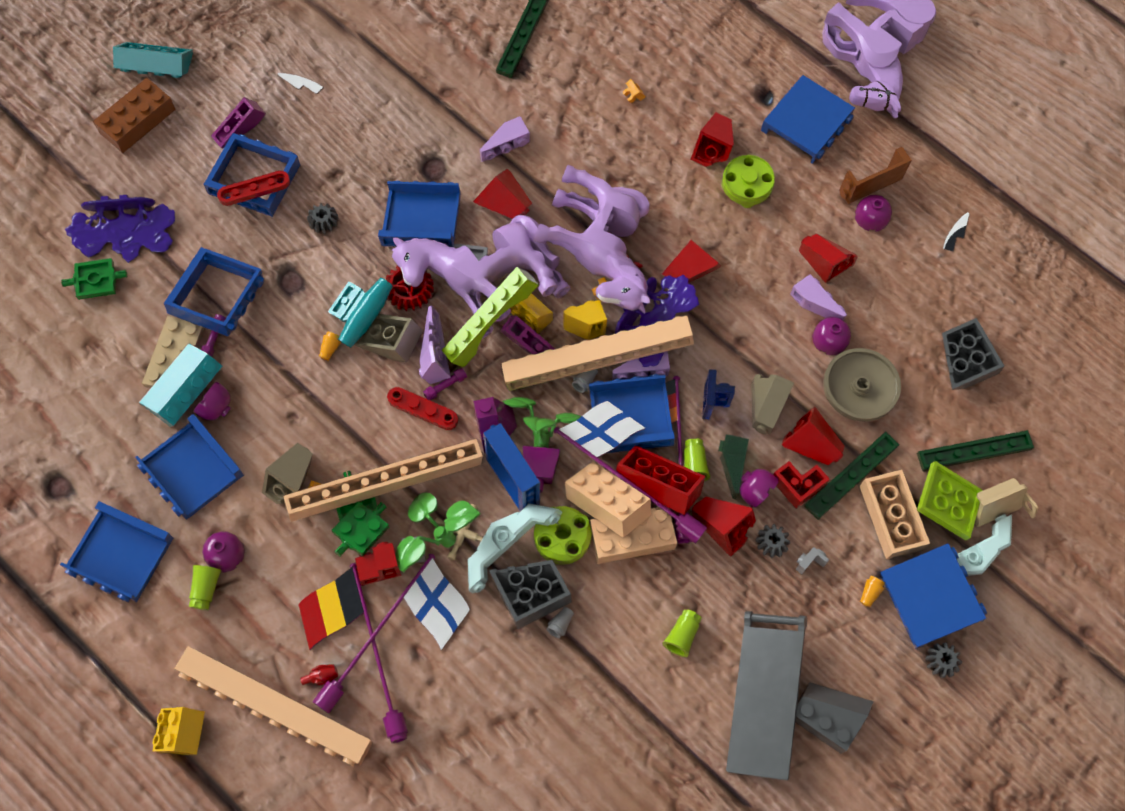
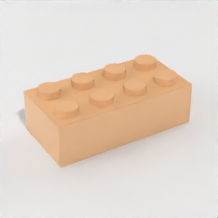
M594 461L565 482L566 496L569 501L623 538L651 516V499Z
M898 470L867 478L862 482L860 489L886 560L924 550L930 542L903 471Z
M659 507L651 508V516L624 538L597 519L590 520L591 537L597 564L675 550L677 545L671 516Z

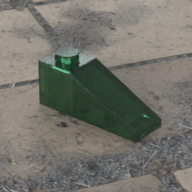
M726 434L724 440H720L718 451L721 452L720 460L732 499H736L740 490L749 439Z

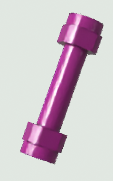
M216 314L214 319L224 322L226 317ZM211 331L206 346L203 345L201 348L202 351L211 357L215 352L213 347L219 334L215 331Z
M463 368L455 370L451 378L444 380L433 388L432 386L426 388L423 391L426 399L433 400L439 392L458 381L460 383L467 378V374Z

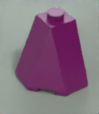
M494 397L473 401L475 418L484 453L486 452L483 433L490 429L491 425L501 423L509 436L517 428L513 408Z

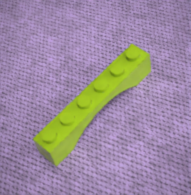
M516 267L442 349L451 363L465 367L477 354L478 346L491 325L508 309L527 299L539 286L528 272Z

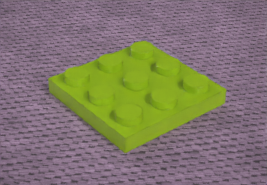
M934 461L930 465L917 511L962 539L968 540L971 538L980 505L977 493L983 490L937 461Z

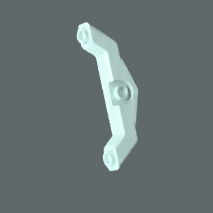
M528 504L520 512L491 523L477 551L468 558L469 592L478 593L485 588V583L488 580L487 568L535 524L553 525L560 520L562 511L555 508Z
M1006 514L997 517L995 519L996 523L992 525L991 537L958 553L959 558L957 561L960 566H964L968 576L983 574L1000 554V551L1011 545L1012 515L1006 516Z

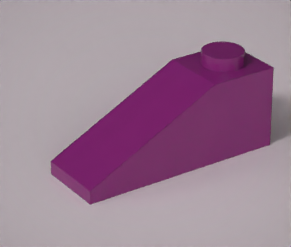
M243 97L211 137L220 148H224L232 133L244 135L256 127L266 113L257 102Z
M511 316L500 329L503 334L529 354L535 355L549 349H555L518 316Z

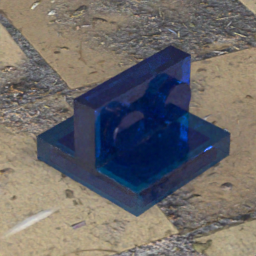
M709 369L704 383L702 419L710 420L714 406L730 407L735 394V386H730L728 383L716 384L717 370Z

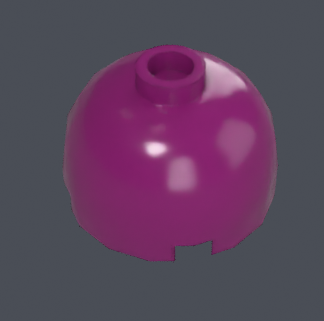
M869 195L863 198L857 205L855 220L864 230L880 231L889 224L892 216V207L883 196Z
M825 318L814 329L812 335L813 343L819 351L822 350L827 355H838L848 347L851 339V330L847 323L840 318Z
M215 382L204 395L203 400L199 402L194 413L205 420H216L221 415L225 417L231 409L228 406L231 401L228 390L220 383Z
M756 469L753 472L747 471L741 478L743 481L740 486L741 497L751 508H755L769 496L768 492L771 488L775 489L779 479L767 470Z
M220 531L207 538L203 545L202 553L204 561L209 567L222 570L221 572L226 573L237 568L236 566L240 561L242 562L245 549L243 543L236 535Z

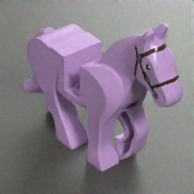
M847 0L846 4L873 6L885 11L868 27L838 2L826 15L822 32L823 44L835 58L852 62L860 75L872 82L867 86L853 87L849 96L850 102L853 105L866 107L874 111L887 110L894 119L898 118V112L901 111L899 98L902 91L903 75L897 55L899 51L902 54L907 53L916 44L923 41L936 16L934 3L931 0ZM838 27L842 28L853 41H843L840 38L842 30Z

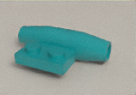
M380 277L365 293L362 288L348 281L328 311L339 320L346 321L338 339L340 342L351 348L367 332L386 303L393 287L391 283Z

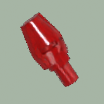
M334 664L318 665L311 670L310 675L303 676L300 680L302 685L309 683L324 685L327 681L330 682L338 677L339 674Z

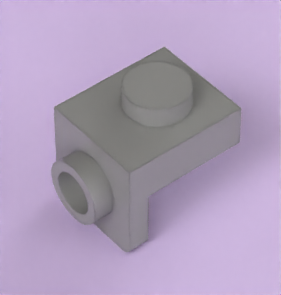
M813 547L807 555L803 553L796 561L799 565L795 570L802 575L813 560L824 567L829 559L822 550Z

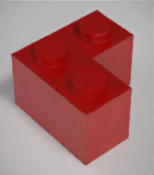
M790 461L773 473L779 479L776 487L795 509L823 489L830 480L818 465H815L804 475H801Z
M381 542L377 544V547L372 548V554L371 552H366L363 557L359 555V557L355 558L362 586L402 576L397 564L396 550L393 543Z

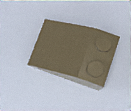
M378 314L367 332L354 345L391 360L408 362L423 330L411 318Z

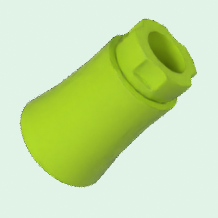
M699 438L688 439L685 441L684 467L706 476L705 481H707L711 476L707 465L703 440Z
M193 565V578L189 599H191L189 603L190 608L209 610L210 602H212L215 587L222 570L208 566Z
M684 609L673 629L662 642L663 646L678 656L688 657L692 642L699 629L701 616L692 610Z

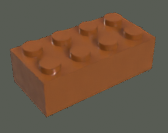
M145 78L93 120V123L98 132L123 154L176 109L171 97L151 80Z

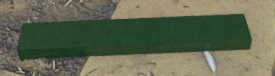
M529 0L496 68L497 74L509 78L513 77L549 0Z
M1026 430L918 451L917 456L922 471H927L934 461L948 467L1030 451L1034 449V445L1029 431Z
M885 431L808 501L804 507L819 520L898 448L900 444Z

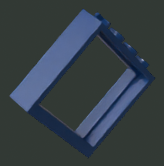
M232 133L203 185L208 194L217 197L218 190L226 186L218 182L238 147L286 163L287 165L283 171L289 175L290 184L300 167L298 156L293 152H286L276 146L266 145L260 140H252L245 135ZM288 187L271 193L268 200L257 197L237 203V205L273 217Z
M201 247L165 300L164 306L167 314L229 336L231 331L236 329L239 318L245 314L249 302L254 300L257 289L262 287L264 283L262 270ZM207 265L250 280L224 322L181 306Z
M502 424L491 425L490 429L483 433L487 462L519 511L528 504L540 505L539 480Z

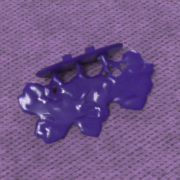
M119 195V199H111L109 196H102L101 200L82 203L81 207L84 210L96 213L91 217H87L81 212L75 213L72 216L71 225L65 228L67 236L72 237V245L80 249L86 257L89 258L99 253L103 246L110 242L112 243V249L116 253L122 254L123 258L129 263L139 255L142 245L151 252H165L168 250V246L172 244L173 240L164 230L175 222V211L169 210L168 206L164 204L158 205L152 211L145 210L144 208L155 205V200L150 198H130L128 195ZM138 209L134 216L124 213V210ZM119 210V216L116 219L109 220L103 216V211ZM143 214L147 215V219H144ZM97 217H100L99 223L95 227H92L91 224L93 220H97Z
M685 275L677 278L666 276L661 280L662 290L655 293L657 280L655 277L649 278L646 281L648 286L647 296L650 300L653 299L654 308L650 312H645V314L639 309L631 311L623 308L624 313L617 323L615 334L620 331L633 330L639 326L652 325L658 321L672 320L675 318L676 313L688 312L697 307L699 301L695 295L696 290L694 286L688 283V278ZM661 294H669L668 298H657V296L660 297ZM639 315H641L640 324L632 326ZM664 353L639 358V361L643 367H654L660 363Z

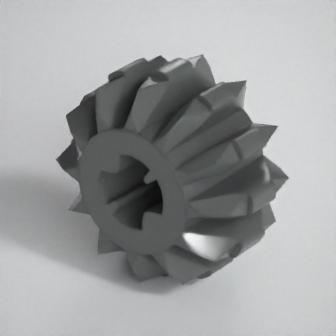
M320 202L318 207L313 205V210H309L307 221L312 230L315 229L317 234L320 231L325 234L326 230L332 232V227H337L338 214L336 209L328 203L323 206Z
M773 524L771 528L765 525L764 530H759V537L756 538V542L760 543L757 546L758 550L764 549L763 556L770 553V558H774L775 554L781 557L782 552H787V545L790 544V540L786 538L789 536V533H782L783 527H780L778 530L776 529V524ZM773 538L776 544H772L773 542L770 539Z
M944 642L942 645L936 643L934 649H928L929 655L925 657V660L931 662L927 665V668L933 667V675L939 673L940 678H945L946 675L952 677L954 672L960 671L958 665L962 664V661L957 659L960 656V652L954 653L955 646L952 645L948 648L947 642ZM945 658L947 662L943 663L941 659Z

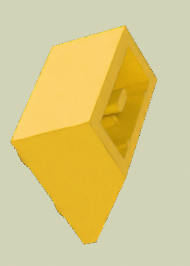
M532 293L527 299L511 307V314L518 316L537 334L553 321V312Z
M590 300L583 305L577 307L570 306L563 311L564 330L586 340L605 335L607 318L600 300Z
M185 707L161 709L157 717L158 726L153 738L152 751L197 755L205 711Z

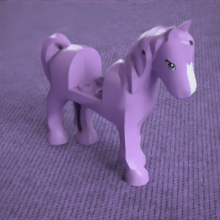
M567 165L562 182L577 183L588 188L589 193L597 196L599 204L593 199L579 196L575 192L567 193L564 190L558 189L552 206L558 208L566 206L579 210L592 219L593 223L583 233H574L558 225L549 228L544 224H539L533 241L538 243L549 241L554 245L562 246L572 253L577 261L592 274L606 276L612 281L603 282L596 288V296L601 302L618 305L631 311L639 309L645 314L643 302L650 303V298L647 296L648 286L646 279L633 261L627 257L625 243L617 236L625 237L634 233L640 218L646 216L649 212L650 203L648 199L637 190L611 187L603 179L592 176L585 170H577L573 166Z
M517 215L510 224L494 230L493 241L497 251L490 256L482 257L480 261L466 246L459 248L448 247L446 244L427 238H413L408 241H403L396 237L393 238L396 248L392 249V258L400 267L404 282L407 285L418 287L422 283L424 273L428 268L446 280L449 287L466 301L473 314L483 305L480 300V293L489 298L497 289L492 283L512 272L516 267L531 270L537 274L540 283L538 289L543 297L553 293L556 298H561L571 289L568 283L563 280L561 273L555 270L559 265V257L549 250L546 242L538 243L533 241L539 224L533 218L526 215ZM508 309L496 320V322L505 319L510 314L511 310ZM492 325L487 330L483 338L487 337L490 333H492Z

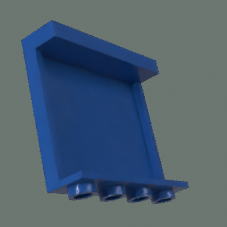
M802 75L765 118L761 131L767 134L772 130L811 155V163L813 164L816 159L820 160L826 147L830 148L832 146L835 136L841 135L845 128L844 125L850 124L854 118L852 114L855 107Z
M387 181L389 195L383 230H379L378 233L381 246L396 247L393 238L396 237L403 241L412 240L413 238H427L446 244L448 247H454L461 199L459 183Z
M653 374L650 377L635 376L625 380L617 378L607 382L595 381L589 383L592 408L608 401L645 427V430L631 435L608 453L630 451L635 445L643 449L674 446L675 437L671 424L665 375Z
M194 414L187 418L190 422L188 425L144 458L135 457L139 462L137 467L143 474L148 473L151 476L148 479L155 489L158 486L160 487L162 498L167 503L171 501L174 505L171 509L178 517L182 515L186 520L244 476L239 467Z
M98 501L95 509L98 511L97 515L68 563L64 564L61 562L60 565L66 569L64 573L74 578L79 575L83 577V582L94 586L96 583L101 586L100 589L108 594H111L113 591L119 594L117 597L123 601L129 602L133 600L137 602L174 538L160 528Z
M949 543L880 572L882 581L885 583V587L915 649L980 621L983 622L986 619L987 611L982 603H978L975 597L978 595L973 584L969 585L966 579L968 577L967 571L963 565H959L957 561L959 556L955 548H951Z

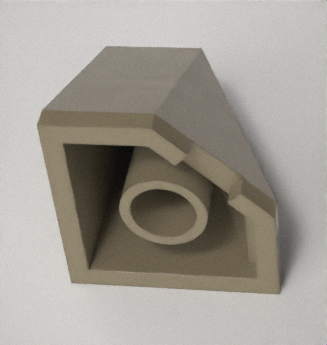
M762 374L755 375L751 384L752 427L757 432L771 434L794 382L778 375H770L769 378H763Z
M299 443L295 444L266 468L262 493L276 504H282L285 502L284 495L301 491L311 465L313 453Z

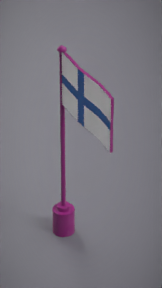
M606 401L593 407L578 420L562 428L556 427L554 429L555 434L558 433L615 476L649 497L652 503L677 520L675 523L678 526L676 528L677 531L695 544L707 529L705 525L688 513L686 516L682 514L678 517L598 458L614 450L631 435L645 430V427Z
M434 554L428 555L427 561L338 681L326 682L312 701L315 705L328 714L332 711L344 694L341 683L403 599L414 616L433 635L442 650L470 609L462 595L443 576L434 561Z

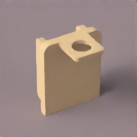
M1012 478L977 493L980 506L975 524L977 527L994 521L1003 514L1008 515L1015 512L1022 506L1034 518L1036 517L1038 506L1027 493L1028 488L1025 484L1020 485L1015 478ZM1027 501L1030 502L1032 510L1029 508Z

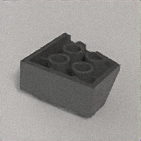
M977 318L942 333L952 390L966 389L1000 374L1004 368L1003 362Z
M553 560L530 563L527 566H511L502 570H489L517 629L572 603L571 593Z
M810 682L798 700L795 723L842 754L848 750L868 717L874 701Z

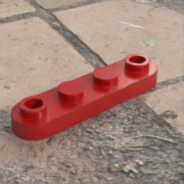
M275 171L224 186L218 190L217 197L222 205L230 206L284 190L290 185V178L285 171Z
M394 387L387 394L388 402L391 406L445 430H452L458 425L456 412L403 388ZM395 394H400L398 398H394ZM447 416H450L452 418L449 421L445 420Z

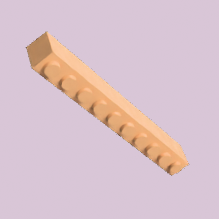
M678 316L672 320L658 321L652 325L639 326L636 329L620 331L609 336L604 335L594 340H584L578 344L565 345L554 350L549 349L543 353L529 354L519 359H510L501 364L506 386L509 391L693 345L694 341L688 317Z
M477 439L284 495L283 497L290 522L481 465L483 455Z
M187 646L174 668L180 672L179 677L190 681L191 678L198 681L196 684L198 687L206 691L209 688L215 690L214 695L223 700H226L227 697L234 700L233 705L244 709L245 706L252 709V715L260 719L263 716L269 718V723L279 729L281 725L287 727V733L297 738L299 735L306 737V743L316 748L318 744L325 747L324 752L333 757L336 754L343 756L344 759L342 761L353 767L355 763L361 766L373 744L370 739Z

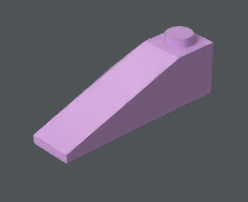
M433 306L428 307L420 355L421 368L419 369L421 378L431 385L451 378L448 359L442 351L445 343L440 315Z

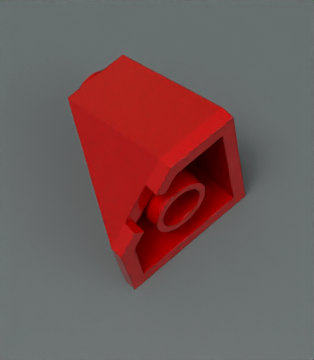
M715 112L700 131L690 160L705 167L719 161H727L734 145L732 119Z
M509 169L495 176L473 201L475 204L511 219L517 215H527L530 211L528 208L532 204Z
M817 233L811 237H805L801 241L799 249L802 256L825 283L854 266L858 258L855 253Z
M690 240L662 274L665 277L672 276L675 278L685 275L688 278V283L719 269L721 265L694 241Z
M815 406L796 422L797 425L793 428V433L789 431L784 436L782 442L783 447L826 465H830L833 461L835 463L838 462L844 455L845 446Z
M704 497L692 508L694 518L707 527L705 531L730 557L745 545L748 539L746 533L749 527L753 528L756 522L754 511L751 507L710 497Z

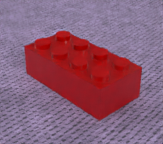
M636 445L617 464L616 469L619 474L659 503L683 515L686 514L701 495L706 477Z

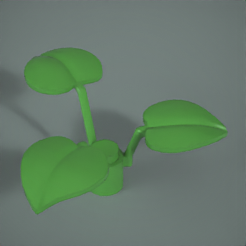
M514 397L502 401L511 407H526L530 410L531 416L524 417L523 421L533 430V447L549 448L550 437H553L554 429L559 422L572 423L582 417L574 413L556 414L554 421L549 418L534 417L532 406L536 405V402L532 399Z
M428 492L419 494L412 501L408 509V517L416 523L423 521L427 517L436 527L434 530L435 539L418 536L416 539L413 536H408L403 539L396 550L399 569L404 573L410 566L422 558L426 551L424 541L435 543L437 546L441 544L445 548L453 546L456 541L454 532L467 526L481 513L468 502L458 501L448 509L446 513L447 519L444 520L445 526H439L429 515L438 507L436 497Z

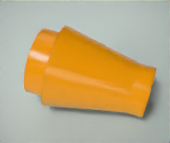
M327 331L326 335H323L318 357L329 361L341 344L338 340L340 336Z
M874 576L866 579L860 603L871 608L874 601L885 590V583Z

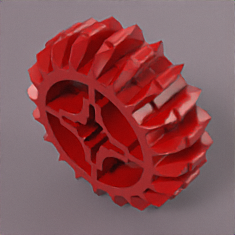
M398 265L396 266V271L391 269V275H386V280L393 285L387 300L391 301V305H397L399 310L404 307L406 312L408 308H412L415 311L416 306L422 308V303L427 304L428 299L432 298L434 281L431 279V274L427 273V270L424 273L422 283L418 287L411 286L410 292Z

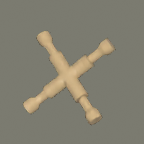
M471 504L475 509H478V506ZM436 518L435 522L439 526H445L442 519ZM471 523L454 532L457 534L456 541L447 558L455 560L456 552L461 547L465 537L473 541H482L483 537L468 530Z

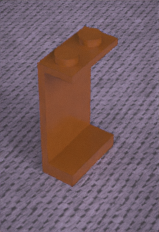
M900 147L895 150L886 169L857 181L850 170L847 171L839 189L841 197L850 204L902 180L912 161L904 148Z

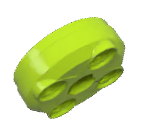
M738 156L731 160L725 168L721 186L725 194L732 201L741 204L744 208H751L764 202L771 195L775 182L774 172L769 163L758 156Z
M550 507L562 511L560 520L548 526L535 524V546L540 555L547 561L553 560L554 564L559 565L574 563L584 556L591 543L592 532L588 517L571 507ZM582 523L584 527L577 528L575 524ZM545 541L549 542L550 546L543 547L540 544ZM574 548L578 552L576 554H570L568 550Z

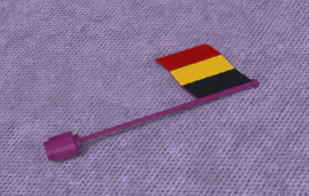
M352 563L350 569L336 580L312 592L298 604L309 650L323 639L347 627L363 613L370 637L373 634L356 563ZM374 638L372 646L389 712L383 718L387 738L390 739L391 743H398L407 739L408 730L403 712L393 710Z

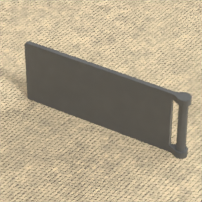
M752 611L745 612L726 767L728 773L789 780L807 616L790 617L753 614ZM753 622L798 625V631L751 626Z

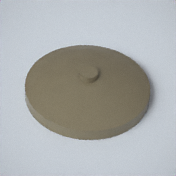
M854 348L838 354L830 362L824 374L823 388L827 400L838 413L855 421L866 422L880 419L893 409L900 397L901 381L896 368L885 356L870 349Z

